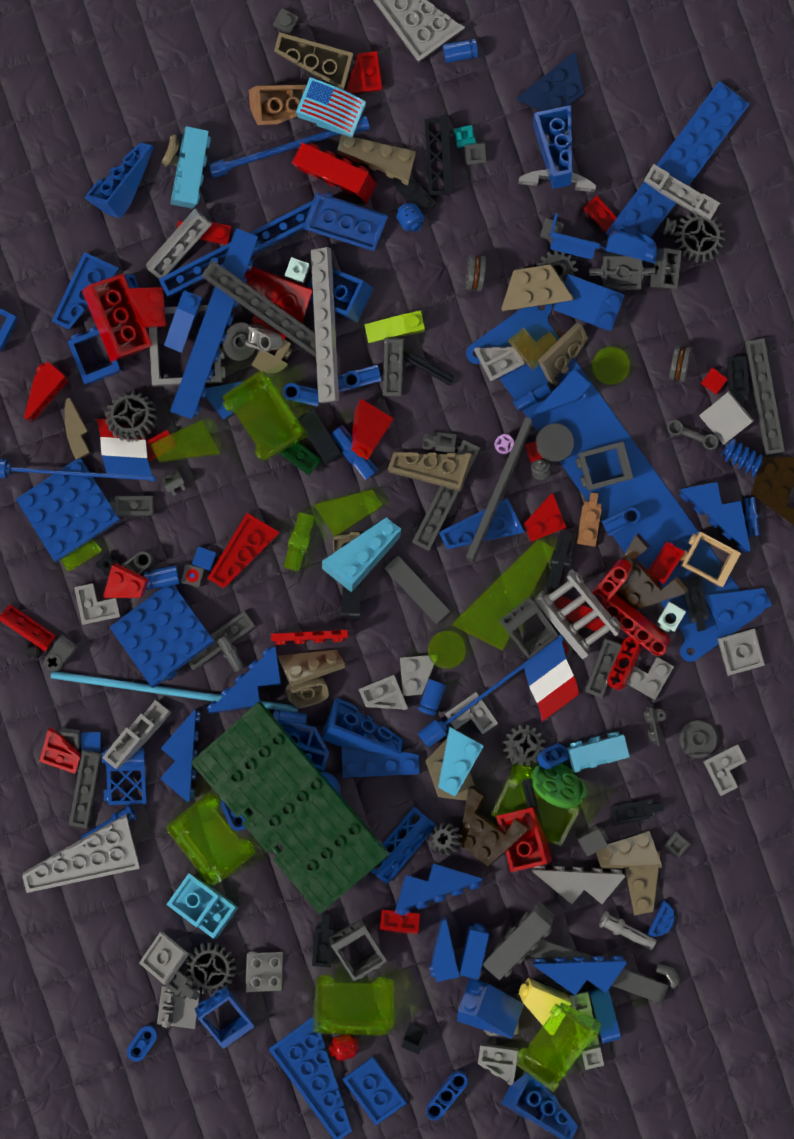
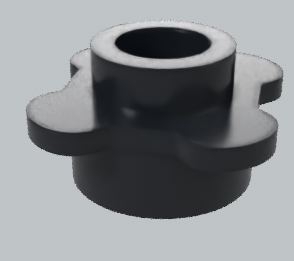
M104 553L103 558L96 562V568L101 569L104 575L109 576L112 565L115 563L119 564V562L111 558L109 553Z

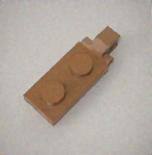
M590 492L589 502L584 501L576 544L596 547L602 510L601 504L597 503L598 493Z

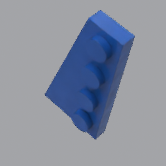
M341 747L343 778L419 774L418 754L401 751L399 756Z

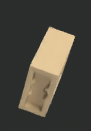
M702 532L693 533L688 542L690 547L680 559L682 561L680 566L719 587H723L741 553ZM701 539L729 554L717 578L688 564Z

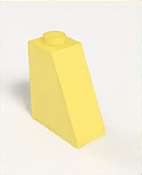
M530 978L521 985L519 995L525 1006L544 1028L553 1035L572 1004L568 995Z

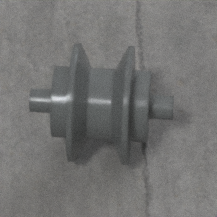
M539 459L531 464L532 476L535 479L543 480L550 476V464L547 460Z

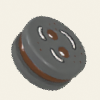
M469 255L466 271V290H483L486 271L485 256Z
M675 346L669 374L670 380L675 379L685 382L691 357V347Z

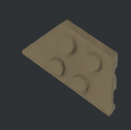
M551 264L514 270L502 305V311L573 301L574 296L570 294L565 286L566 284L558 276L556 269Z
M446 739L425 760L438 797L467 801L469 787L475 786L470 771L456 797L438 788Z

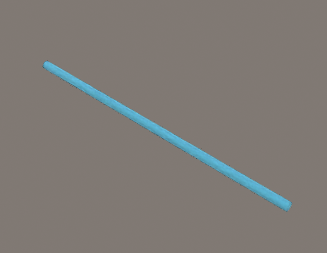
M51 671L50 677L52 679L206 701L215 700L218 702L222 698L218 694L162 686L152 688L148 684ZM261 701L269 710L278 709L279 711L298 712V708L294 705Z

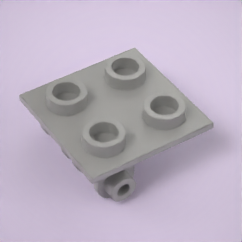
M249 951L247 953L246 992L282 991L283 952L256 953L255 951Z
M162 986L157 1024L165 1028L175 1026L195 1029L197 1015L194 1008L198 1006L199 997L197 1000L188 997L182 998L177 996L167 986Z

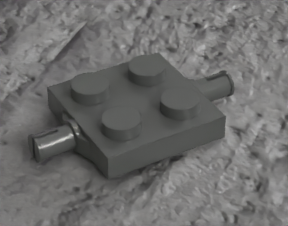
M612 252L603 253L601 268H590V276H601L603 287L610 290H641V281L644 275L655 276V267L644 268L642 260Z

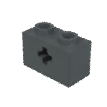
M665 248L657 249L656 261L652 265V268L655 267V276L651 275L650 287L661 289L678 288L682 251Z
M596 825L575 836L587 857L608 846L606 843L608 840L606 833Z

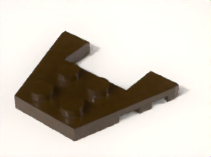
M762 457V465L756 474L750 493L793 526L794 508L788 507L787 503L794 484V457Z
M639 533L633 538L622 558L631 563L632 570L626 581L617 590L623 599L636 610L683 595L688 591L677 577L665 587H662L642 565L637 557L648 549L650 545Z
M470 786L461 828L462 837L459 839L462 843L460 846L484 864L490 866L508 848L519 841L525 833L530 831L531 827L516 818L513 820L507 833L478 812L487 795L475 786Z

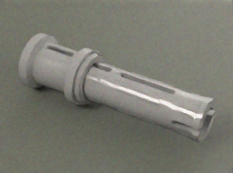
M607 911L599 922V927H605L613 931L614 935L621 934L649 950L655 946V938L628 926L623 919H617L609 915Z

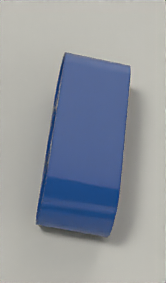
M598 987L590 989L589 995L602 1044L621 1039L609 989L606 993Z
M454 1070L427 1102L426 1114L429 1119L439 1120L466 1088L468 1080L464 1071ZM456 1076L464 1078L461 1084H456L453 1080ZM444 1091H450L452 1096L449 1099H444L441 1094ZM432 1106L440 1108L436 1114H432L429 1109Z

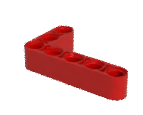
M620 559L597 584L592 593L608 613L619 621L621 630L652 654L661 656L665 654L670 644L668 634L615 594L632 570V565L629 561Z

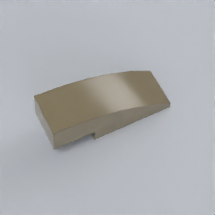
M68 398L65 402V427L70 448L75 459L78 460L91 454L83 438L89 431L72 399Z

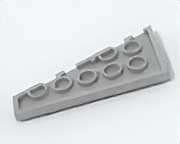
M373 0L418 63L465 29L464 26L452 20L450 16L438 10L427 0Z
M127 814L23 872L22 878L26 892H34L140 869Z

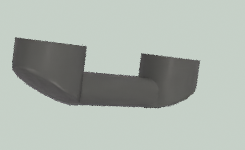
M671 420L667 425V430L671 435H685L702 442L704 447L709 450L715 449L718 446V438L713 434L703 435L683 427L682 423L678 420Z

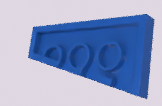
M84 252L52 322L71 330L88 309V304L82 290L90 284L114 277L119 268Z
M508 498L500 501L484 541L524 533ZM486 509L440 531L439 534L446 548L452 549L472 544Z

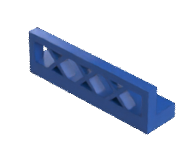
M414 806L382 844L386 849L390 845H394V850L382 860V865L377 870L373 868L371 871L379 879L389 884L437 825ZM418 814L421 818L416 824H412L413 817ZM403 830H407L406 836L403 839H399V834Z

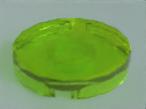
M606 347L594 356L592 371L595 378L601 383L616 385L628 376L630 361L622 349Z
M441 631L430 639L428 656L435 666L442 669H451L458 666L464 660L466 648L463 639L457 633Z

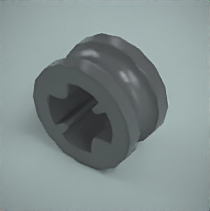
M667 217L663 230L664 235L669 233L670 236H673L677 222L676 219L671 221Z

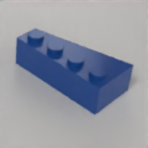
M571 105L535 112L533 128L552 189L569 186L572 181Z

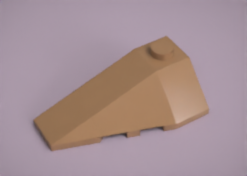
M307 85L255 86L249 89L250 110L257 125H277L297 117L296 111Z

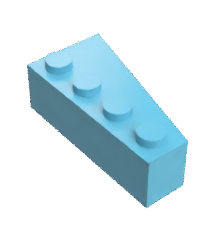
M187 126L184 128L170 204L190 209L199 204V187L202 186L204 178L202 169L206 166L207 162L205 151L206 148H209L211 137H208L209 131Z
M386 517L322 561V569L352 592L401 537V528Z

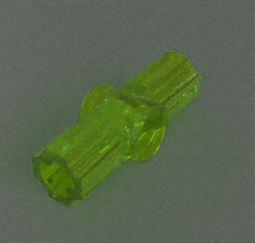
M301 512L298 513L294 531H292L289 539V549L285 558L284 568L300 571L304 553H306L311 537L309 535L315 516Z

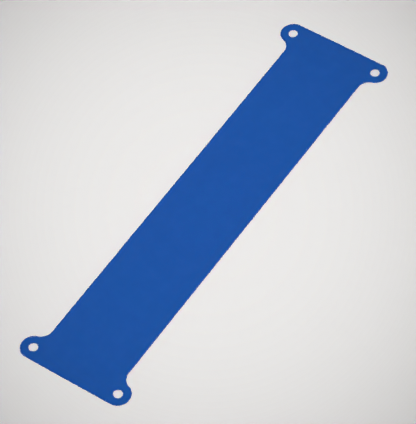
M552 304L545 305L546 307L543 311L539 310L538 306L520 309L467 348V359L473 364H480L478 357L473 356L475 348H517L525 365L499 378L514 400L527 394L528 390L532 391L545 382L551 392L555 390L549 385L538 362L560 339L548 322V316L552 311ZM572 358L567 365L569 368L565 374L562 373L557 381L559 383L558 386L575 369L591 384L588 388L590 390L588 395L582 401L577 399L571 404L534 416L532 413L550 395L548 394L539 399L538 403H532L522 409V411L528 418L532 419L533 426L537 432L544 426L555 423L567 427L572 433L574 448L566 459L559 462L588 502L590 492L598 493L597 503L601 504L602 509L601 521L629 507L636 508L639 511L640 519L636 524L612 536L625 553L633 538L639 533L650 547L640 554L637 559L648 570L666 542L674 544L675 547L683 551H688L690 547L688 542L693 533L697 534L698 530L576 360ZM624 441L633 479L587 491L586 487L583 488L580 479L583 476L582 470L577 468L575 458H578L577 454ZM616 449L585 457L592 484L623 476ZM632 510L628 511L626 519L630 522L634 521L636 513ZM701 539L688 564L717 578L723 565L706 541ZM679 560L666 582L659 584L665 587L676 577L680 581H685L700 576L681 567L682 561ZM730 575L723 587H719L700 577L704 595L741 591ZM684 595L660 602L664 608L668 601L686 611L677 627L684 636V643L680 648V654L688 662L696 661L717 646V638L732 635L764 611L757 612L719 630L707 605L709 614L708 619L704 620L706 630L698 632L696 623H691ZM668 613L672 620L675 621L676 615ZM688 648L694 649L693 655L687 654Z

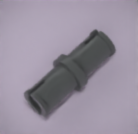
M227 634L219 635L216 641L223 651L224 658H227L232 666L233 671L237 672L244 668L245 665L237 654L238 650L236 647H233Z

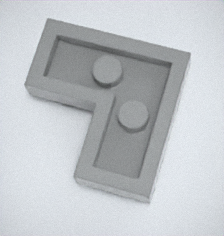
M94 583L74 587L82 625L121 617L117 598L98 602Z
M656 657L648 673L634 666L627 685L655 700L674 666Z
M477 692L446 712V717L448 719L479 697ZM482 700L451 722L453 727L458 729L472 719L482 734L498 724Z
M738 744L703 761L720 796L738 788L730 770L747 762Z

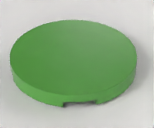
M560 764L551 769H545L537 765L531 774L535 791L544 800L555 806L575 808L586 797L587 790L584 782L580 781L573 774L574 771L566 765Z

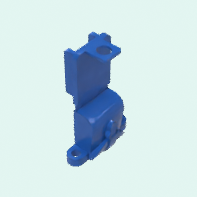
M555 213L549 237L553 238L550 247L552 250L592 259L595 249L602 248L607 252L651 263L656 261V243L644 233L626 228H621V231H612L607 238L605 248L599 247L600 244L554 233L558 213Z

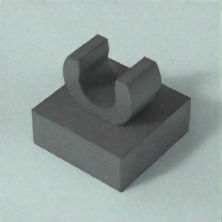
M178 469L161 478L167 492L171 491L172 495H176L174 489L177 487H181L183 491L185 490L184 481Z

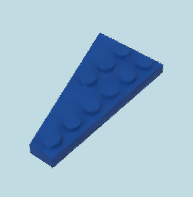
M313 1015L269 1047L268 1050L332 1138L342 1139L352 1132V1128L316 1015Z

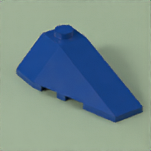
M140 142L123 157V163L116 168L112 167L109 170L111 174L103 181L99 179L84 198L107 215L121 218L133 201L154 147Z
M335 698L324 724L322 740L341 747L395 756L401 754L403 739L386 727L378 726L369 715L366 717L357 711L359 708L355 705Z
M529 1072L525 1073L509 1087L501 1102L508 1109L560 1139H572L578 1128L572 1117L559 1104L558 1099L548 1090L547 1085Z

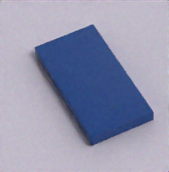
M316 192L303 228L375 251L388 216L387 214Z

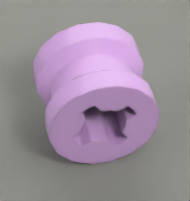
M500 435L495 440V449L500 454H507L511 452L514 440L509 435Z

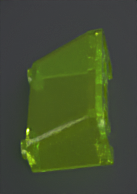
M258 371L222 396L224 399L223 405L228 412L232 411L237 415L256 444L254 452L260 460L267 461L307 437L299 421L269 376L263 371Z
M518 763L512 765L492 810V816L497 819V815L527 809L521 782L524 779H531L534 769L525 765L519 766ZM534 789L543 830L546 831L545 836L550 843L562 846L580 811L581 804L575 808H561L544 800Z
M208 792L168 823L166 829L207 883L214 886L223 881L256 852L249 840L245 841L237 838L216 811L219 804L217 798Z
M320 975V977H317L313 1032L386 1035L391 1031L394 1026V980H388L387 977H378L372 984L335 982L331 975Z
M562 1002L559 1005L556 1003L549 1012L552 1015L527 1048H521L517 1054L519 1059L516 1065L553 1092L557 1089L559 1081L566 1075L585 1047L596 1038L602 1025L595 1018Z

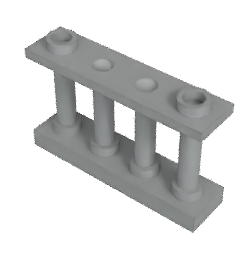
M572 569L567 576L568 582L550 595H546L544 591H541L537 594L534 602L583 660L589 655L590 645L610 630L615 636L618 635L621 627L619 621L608 613L584 584L582 576L579 573H575ZM575 587L581 596L563 609H558L554 605V601ZM587 601L593 610L576 623L570 624L566 619V615ZM599 616L605 625L586 639L582 638L578 634V630Z

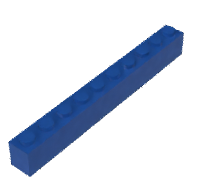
M331 192L325 194L328 196H332ZM313 201L250 232V234L258 236L257 241L261 242L257 253L253 252L252 257L304 231L303 225ZM231 242L160 278L159 281L167 297L170 299L206 281L201 276L212 260L223 266Z
M236 228L222 267L246 283L247 278H244L247 270H251L254 262L251 259L253 252L257 253L261 242L257 241L258 236ZM217 287L214 288L170 411L189 419L199 415L201 406L198 405L200 398L204 399L208 390L205 384L207 380L211 381L214 373V370L211 369L213 362H218L221 354L218 348L220 343H225L228 334L225 333L226 326H231L234 318L231 312L233 307L237 308L239 304Z

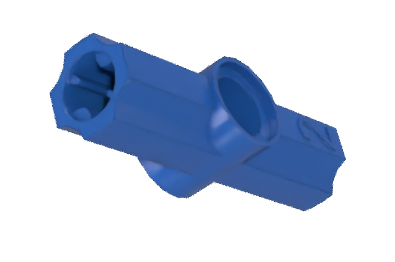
M378 365L338 375L339 392L353 390L382 381ZM348 376H355L357 383L355 385L347 384L346 379Z
M343 425L330 434L335 443L341 448L346 459L351 465L355 466L365 480L378 471L370 459L366 460L363 457H359L351 450L352 436Z

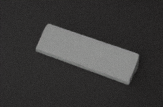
M194 209L147 262V269L159 279L168 275L212 223L197 209Z

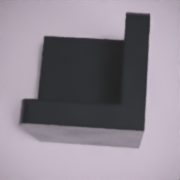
M410 1023L401 1042V1047L419 1055L428 1031Z

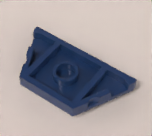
M573 52L518 96L516 100L531 106L537 111L569 106L584 94L576 54Z

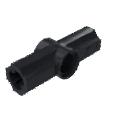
M560 530L556 549L553 551L550 562L551 569L547 580V587L558 589L564 585L573 557L572 550L576 534Z

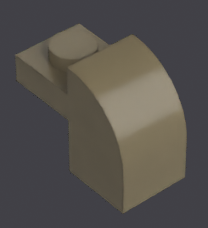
M284 340L275 356L267 351L260 350L252 363V367L268 375L282 373L288 367V364L283 359H288L292 352L290 348L292 346L291 343Z

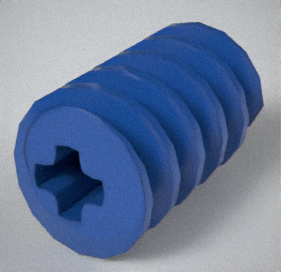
M732 439L724 448L720 458L726 455L725 462L733 459L732 466L739 463V470L745 466V473L747 474L749 471H752L751 477H754L762 465L763 455L759 454L755 457L756 451L753 450L749 453V447H745L742 450L743 444L740 442L735 446L736 439Z

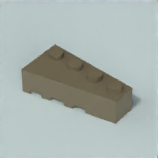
M279 32L274 49L276 54L328 84L345 91L354 53Z

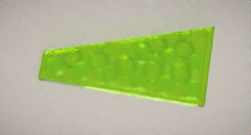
M539 540L535 541L451 625L503 651L510 635L499 620L531 596L555 548Z

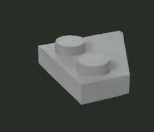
M437 655L400 658L403 696L422 695Z

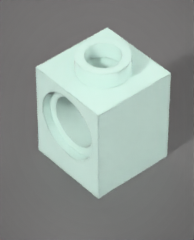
M291 257L285 278L304 285L310 264Z
M668 601L657 620L660 623L659 627L667 632L670 630L675 631L686 611ZM668 613L676 615V620L673 623L666 622L665 616Z

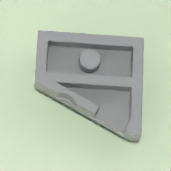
M479 347L474 349L490 382L525 365L516 347Z
M394 675L359 689L366 707L408 709Z
M480 1043L478 1064L485 1069H489L492 1074L501 1077L511 1086L514 1083L519 1049Z

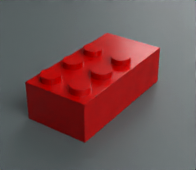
M124 274L90 284L82 290L111 362L142 352L152 346L140 315L135 311L134 304L129 296L125 294V289L129 288Z

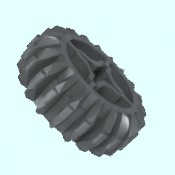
M688 213L685 215L686 220L683 218L679 220L682 225L677 224L675 227L680 231L673 234L675 237H679L674 240V244L680 243L676 250H684L681 254L682 257L686 253L689 254L688 261L694 256L695 263L699 262V257H701L703 263L706 262V256L712 260L714 258L713 254L718 255L720 253L718 249L724 247L719 242L725 241L726 238L720 236L725 233V230L718 229L723 224L719 223L716 225L717 217L713 220H708L692 213V218ZM698 222L696 231L685 232L689 224ZM704 223L712 229L714 235L706 232ZM699 231L704 236V238L701 239L700 243L697 240V238H695ZM685 238L694 243L695 250L687 245ZM714 241L713 246L709 250L701 252L704 242Z
M125 391L124 397L118 394V400L112 399L113 405H107L109 411L105 412L107 418L105 422L109 425V431H113L114 437L119 436L121 441L126 437L129 443L134 438L137 442L139 436L145 439L144 433L151 434L149 428H155L154 422L157 421V416H155L157 410L154 408V403L152 401L149 402L148 396L144 397L141 392L136 396L135 391L128 395ZM132 405H138L143 407L144 409H135L132 407ZM130 411L132 412V422L130 420ZM118 424L129 425L130 428H123Z
M208 942V948H205V945L202 943L200 944L201 951L197 947L193 949L196 955L191 952L188 956L192 960L187 959L185 961L190 966L185 967L184 971L191 972L186 976L193 978L192 982L197 984L195 987L197 991L202 987V994H205L206 989H209V994L212 995L214 988L218 991L221 990L220 986L222 988L227 987L225 982L232 984L233 981L229 977H235L236 973L231 970H235L237 966L230 965L235 962V958L228 959L232 952L228 951L225 954V946L219 950V943H216L215 947L212 948V943ZM212 953L209 961H196L200 956ZM217 955L225 962L226 969L217 964ZM213 960L212 965H214L213 968H215L216 970H212L208 977L209 972L207 971L208 969H206L205 967H208ZM195 967L204 972V981L197 976ZM213 975H225L220 981L210 983Z

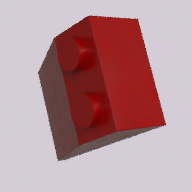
M48 361L46 364L44 362L41 363L36 369L38 373L34 377L24 418L29 422H33L70 380Z
M534 807L496 816L499 828L506 833L516 818L531 827L530 831L525 833L519 841L506 851L510 872L545 865L552 861L549 845Z

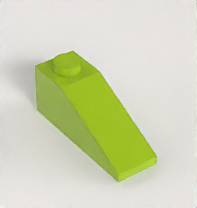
M421 311L364 324L368 343L383 341L385 338H397L425 332Z

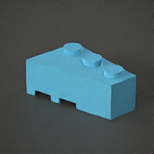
M450 726L438 788L456 797L483 745Z
M617 731L607 734V738L600 739V736L589 738L587 743L582 744L581 741L570 743L571 747H567L572 770L576 773L581 771L580 769L593 768L600 764L611 763L630 757L624 734H619Z

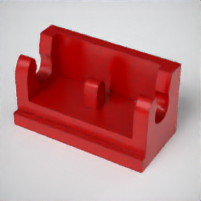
M666 542L648 569V572L656 581L664 584L685 551L675 547L670 542Z
M382 910L379 931L418 935L420 914L408 913L399 916V914H394L395 911Z

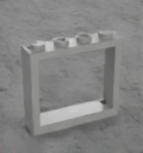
M201 305L199 312H206L208 305ZM164 307L165 314H175L177 307ZM149 327V338L152 343L150 347L152 386L180 385L182 378L161 379L158 327ZM220 346L218 348V351H221L218 362H214L215 376H212L211 381L207 380L206 384L222 383V378H225V367L221 365V359H225L224 349Z

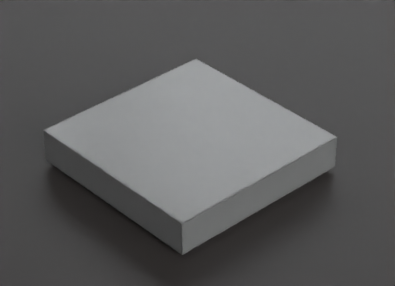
M730 391L699 415L723 445L754 421Z
M755 628L717 638L728 676L765 666Z
M160 931L139 964L161 983L168 986L189 953L164 932Z

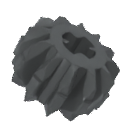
M441 823L440 827L435 826L434 830L436 833H430L434 840L429 842L430 844H435L433 850H439V855H444L445 853L446 855H451L452 851L457 852L458 848L456 845L462 844L458 841V838L462 837L461 834H457L459 828H453L451 823L447 825Z

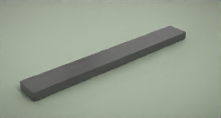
M213 260L201 277L316 358L315 333L221 265Z
M525 417L466 558L470 562H475L533 426L532 419Z

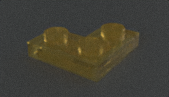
M523 328L511 337L508 342L533 370L540 365L538 360L557 340L549 331L535 342Z

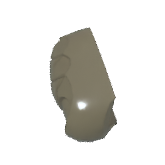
M320 677L293 687L289 683L286 687L288 701L298 709L318 704L329 696L324 678Z

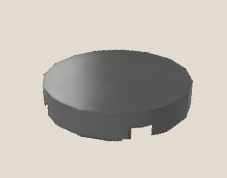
M552 423L544 426L536 437L538 453L542 458L551 462L566 459L574 448L572 433L561 424Z
M690 721L683 726L679 733L680 747L690 757H707L717 746L718 738L716 731L705 721Z

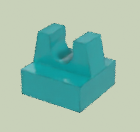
M472 125L453 129L457 149L464 148L465 144L476 143Z

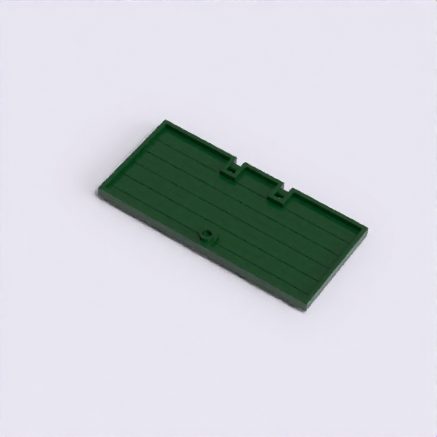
M261 701L257 702L191 762L236 817L243 816L246 821L242 824L267 853L272 851L275 854L274 862L319 915L390 854ZM248 808L252 810V815L248 812ZM279 843L284 848L282 851L277 846Z

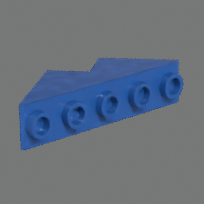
M718 482L679 490V496L687 503L690 501L694 505L693 509L701 516L703 514L709 518L708 523L714 528L719 527L723 531L722 535L727 540L736 542L738 544L736 548L743 554L751 551L741 501L722 504Z
M269 646L262 653L264 657L259 662L255 660L248 667L250 670L245 675L243 673L235 679L236 684L232 688L227 687L221 693L222 698L218 702L214 700L207 707L209 714L250 709L260 701L258 688L281 685L276 647L271 648Z
M194 709L161 747L175 762L160 779L187 802L195 797V788H192V780H196V769H193L191 762L198 756L195 742L199 740V730H196V723H200V711H197V709Z
M433 864L431 867L428 881L406 875L394 914L403 916L410 913V909L417 907V910L427 907L429 902L435 901V903L446 900V896L453 895L455 897L461 895L465 889H478L481 887L482 878Z
M616 955L612 956V959H604V956H593L591 960H585V957H573V960H565V957H555L554 961H546V958H535L532 964L576 995L586 980L606 993L627 962L623 959V956Z

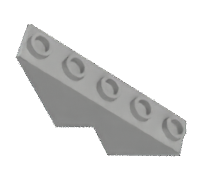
M545 865L536 866L531 869L532 872L571 904L574 903L584 890L603 904L625 877L622 869H611L610 872L603 871V868H591V871H585L584 867H572V870H565L564 866H553V869H545Z

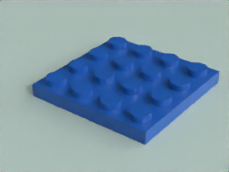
M81 458L74 460L59 470L90 473ZM53 474L16 498L21 509L56 563L121 521L95 479L90 476Z
M175 585L162 587L110 626L114 635L152 688L215 642Z

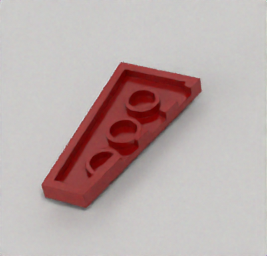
M252 267L250 271H246L244 278H247V285L303 324L313 288Z
M246 513L207 579L225 588L280 532Z
M348 629L272 633L271 642L275 641L276 645H286L287 641L295 640V644H305L306 640L313 639L314 643H324L325 639H333V642H343L345 638H348Z

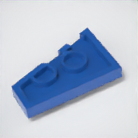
M764 588L704 595L719 630L772 606Z

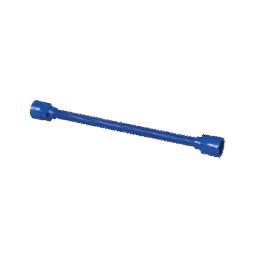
M366 114L361 116L355 134L370 129ZM327 130L318 133V135H311V137L309 136L286 143L285 145L283 144V146L280 145L276 146V148L273 147L269 150L250 154V156L241 157V159L238 158L234 161L224 162L223 159L209 163L212 177L216 178L228 174L227 171L235 168V166L237 167L242 164L244 165V163H251V161L254 162L258 159L270 157V155L279 154V152L282 153L286 152V150L298 148L302 143L309 144L328 137L331 138L335 135H340V133Z

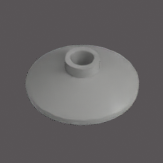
M238 322L226 330L225 333L228 334L223 344V349L229 358L242 361L254 353L256 348L245 344L249 336V324Z

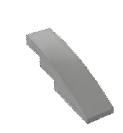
M155 700L144 714L138 716L130 728H125L102 758L118 770L145 744L171 712Z

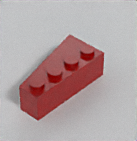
M305 143L301 144L292 161V164L297 169L317 179L322 177L325 183L334 188L339 185V188L346 194L352 196L355 193L361 199L360 201L367 204L377 184L368 173V169L362 166L354 167L351 161L345 158L339 160L335 158L336 155L326 150L324 153L319 150L318 146L312 143L308 145Z

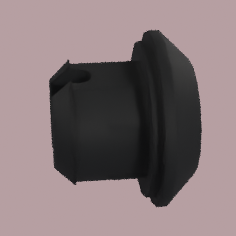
M28 645L26 647V650H30V652H26L28 657L38 659L41 656V648L38 646Z

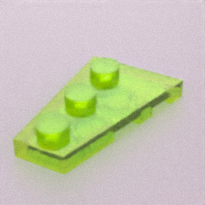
M203 420L151 444L159 462L220 454Z
M373 490L314 504L334 537L383 506Z

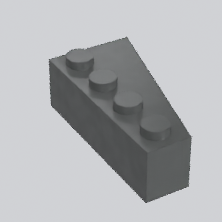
M539 900L533 904L534 907L530 914L526 912L518 923L519 926H513L505 936L506 940H501L484 958L482 965L498 980L503 976L508 977L513 971L512 967L516 963L520 964L526 958L525 953L529 949L533 951L539 944L538 940L542 936L544 938L547 937L552 931L551 926L555 915Z

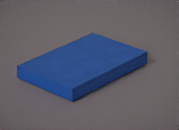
M374 1056L342 1078L375 1126L407 1104Z

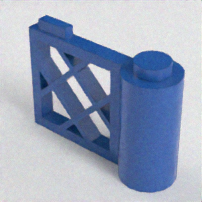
M141 747L118 770L102 758V763H106L107 789H104V801H108V805L147 804L145 747ZM106 748L105 752H102V757L109 750V748ZM141 770V779L137 783L128 776L132 771ZM111 771H119L124 777L116 783L111 778ZM125 778L134 785L128 792L120 786ZM137 787L142 792V799H134L129 794ZM116 788L124 794L121 800H112V792Z

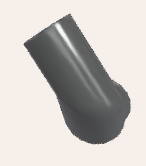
M657 964L655 973L665 975L668 979L669 987L676 988L680 984V977L673 967Z

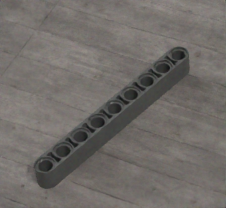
M511 926L508 927L506 935L512 929ZM542 937L538 940L539 944L533 951L529 949L525 953L535 958H546V961H554L555 957H565V960H573V957H585V960H591L593 957ZM623 968L611 986L658 1003H663L669 985L660 980Z

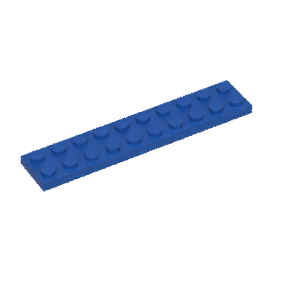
M718 81L656 166L689 186L749 106V103ZM643 182L605 235L608 237L612 231H621V228L639 231L651 237L676 203Z

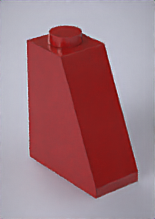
M361 398L354 410L351 450L359 457L368 460L394 418Z

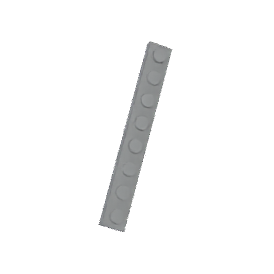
M325 247L311 250L319 403L339 401L331 248Z

